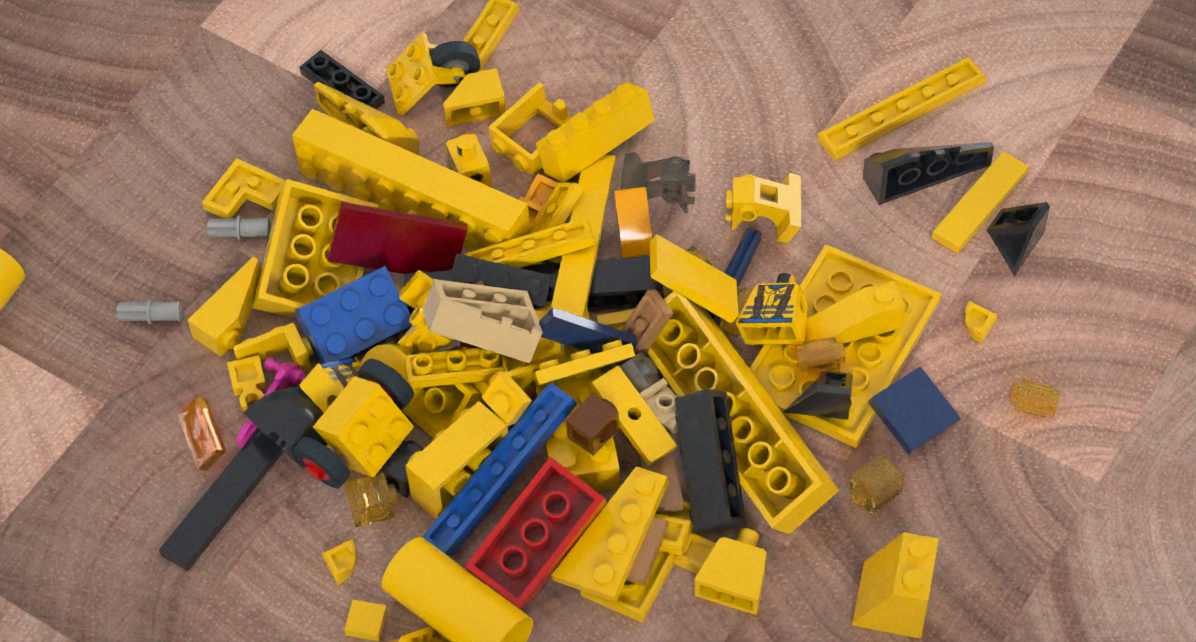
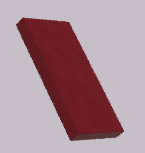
M341 202L327 253V261L377 270L386 266L389 272L400 274L415 273L418 270L428 272L446 271L454 267L456 254H461L468 227L467 224Z

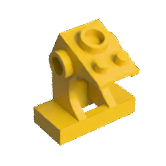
M789 173L782 183L758 178L750 174L733 177V190L726 191V209H732V213H726V221H732V230H735L742 221H754L757 216L766 217L775 223L776 241L788 244L801 228V176ZM760 196L770 198L773 202L760 199Z
M420 270L416 272L399 292V299L415 310L409 319V323L412 326L398 341V344L413 354L437 352L445 345L447 347L450 346L455 340L429 332L423 308L434 279Z

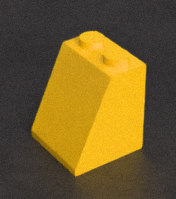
M903 532L864 561L852 626L921 639L936 559L938 538Z

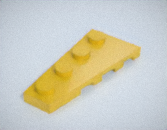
M635 467L551 575L553 581L617 602L669 484L668 477Z

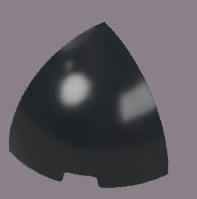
M301 387L285 388L272 392L257 400L244 412L265 435L281 447L283 452L303 469L304 467L293 455V450L300 440L304 437H309L324 446L328 445L313 428L324 413Z

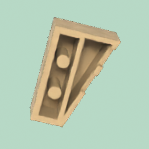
M434 279L423 308L429 332L527 363L531 362L543 333L527 291Z

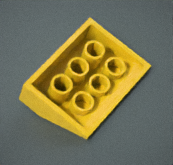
M286 179L279 194L252 308L280 316L296 318L295 313L299 308L362 278L364 267L327 261V253L341 202L378 208L379 205Z

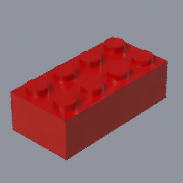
M549 457L464 567L517 608L525 612L549 581L556 568L606 506V500L585 482Z

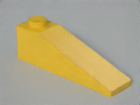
M317 82L314 84L317 104L330 117L419 155L418 143L420 141L412 128L407 129L399 120L323 83Z

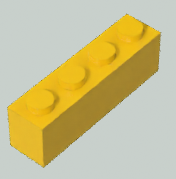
M630 82L621 84L614 91L595 101L592 106L580 114L574 115L568 122L556 130L550 131L547 136L536 142L544 173L561 182H566L654 122L655 119L648 91Z

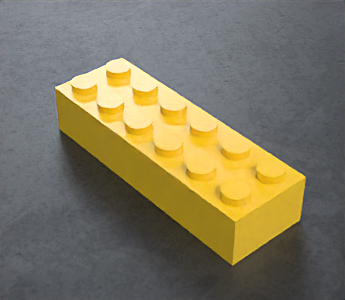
M551 307L534 309L538 321L550 311ZM586 307L584 318L590 320L588 308ZM564 345L566 357L559 359V364L572 361L570 355L582 350ZM600 368L551 382L571 396L578 404L544 444L547 460L549 457L553 458L596 492L620 488V468L614 438L612 436L593 456L567 438L566 420L592 393L596 395L591 389L590 384L601 376ZM548 384L538 387L535 385L536 398Z

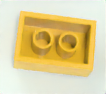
M479 401L471 408L464 409L450 427L439 431L434 436L432 442L422 451L415 452L405 465L411 498L434 519H437L508 433L507 424Z

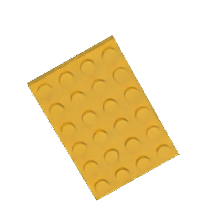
M825 244L800 285L808 304L807 318L863 288L894 281L905 305L903 327L810 353L805 341L804 344H764L749 369L781 412L819 378L820 370L852 373L853 382L848 420L783 413V415L857 448L876 415L868 401L895 382L941 302L942 293Z

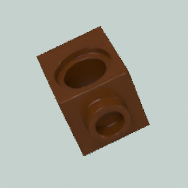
M592 393L566 420L567 438L594 456L619 429V412L609 400H601Z

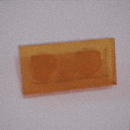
M195 397L177 417L196 468L208 471L226 452V448L207 399Z

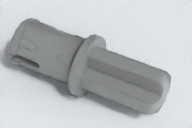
M238 215L237 219H209L207 222V234L209 237H237L238 240H242V237L269 238L271 231L269 217L242 218L241 215Z
M148 299L147 302L118 303L116 313L119 321H147L148 324H153V321L181 322L182 303L181 301L153 302V299Z

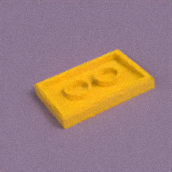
M657 234L650 241L651 278L724 320L733 323L739 315L736 280Z

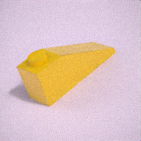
M253 256L188 319L192 337L220 357L238 344L246 328L261 272L257 258Z
M890 281L863 288L807 318L805 343L809 353L901 329L903 327L905 305L895 282Z

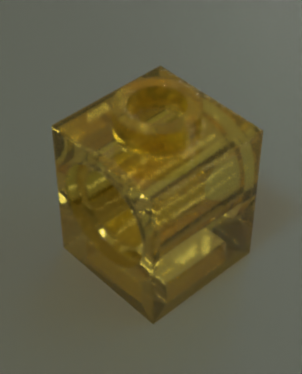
M384 473L377 474L373 478L369 476L344 483L355 528L395 518L392 505L398 504L394 484L387 485Z

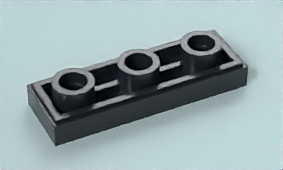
M319 50L299 67L300 73L312 83H323L376 110L385 103L384 95L322 50Z

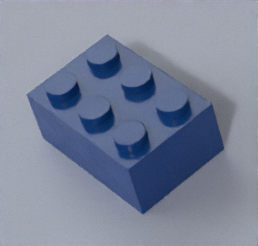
M386 266L299 308L295 313V317L319 363L355 357L409 330L412 326L409 323L411 314L405 303L399 299V291Z

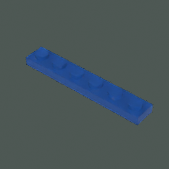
M549 382L422 537L451 558L578 403L571 396Z

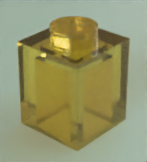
M880 453L851 474L850 496L858 506H864L873 514L902 493L905 475L883 453Z

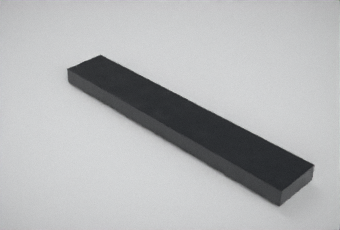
M258 428L159 549L160 555L188 571L283 454L281 447Z

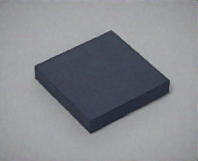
M921 366L868 401L869 405L908 455L955 425L961 419Z

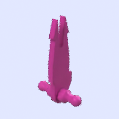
M267 358L264 362L265 368L273 370L277 374L264 396L281 389L291 388L293 384L299 386L307 377L305 371L301 370L300 366L294 362L279 363L274 358ZM250 419L247 422L245 421L235 439L240 442L237 446L239 448H242L258 429Z

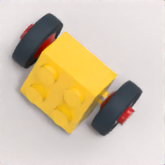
M370 358L364 362L357 372L358 377L354 376L313 426L328 445L324 446L312 438L304 437L293 450V455L304 467V470L315 480L321 481L330 487L340 488L350 476L349 469L373 478L414 428L401 411L410 403L414 396L411 386L399 372L376 359Z

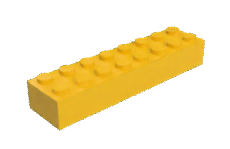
M312 109L292 134L299 170L306 178L316 179L327 184L331 189L338 192L343 191L354 196V198L378 204V208L465 223L467 224L468 231L463 248L470 252L525 236L530 232L527 203L317 110Z
M673 291L664 299L673 314L647 351V354L678 397L705 389L727 392L740 484L771 528L791 534L832 498L839 489L707 310Z

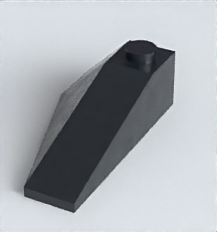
M992 142L898 148L883 153H874L864 159L863 179L878 205L991 166L994 145Z

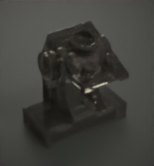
M637 152L627 153L624 156L620 190L646 187L648 200L662 197L668 203H678L684 213H688L689 204H695V197H690V192H696V173H690V160H683L680 157L674 156L643 163ZM661 177L660 180L650 181L651 179Z

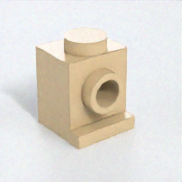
M663 378L639 394L669 435L671 433L676 434L679 432L675 419L676 406L674 398H677V396L667 387L668 382Z

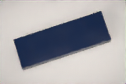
M553 307L539 321L543 332L542 338L582 351L589 349L591 354L603 352L602 345L621 340L623 345L632 343L633 348L637 345L636 335Z

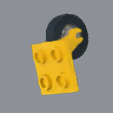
M421 33L386 68L397 114L403 117L434 85L456 87L467 74L478 72L480 69V59L475 47L464 41H449L440 45L430 44L427 35Z

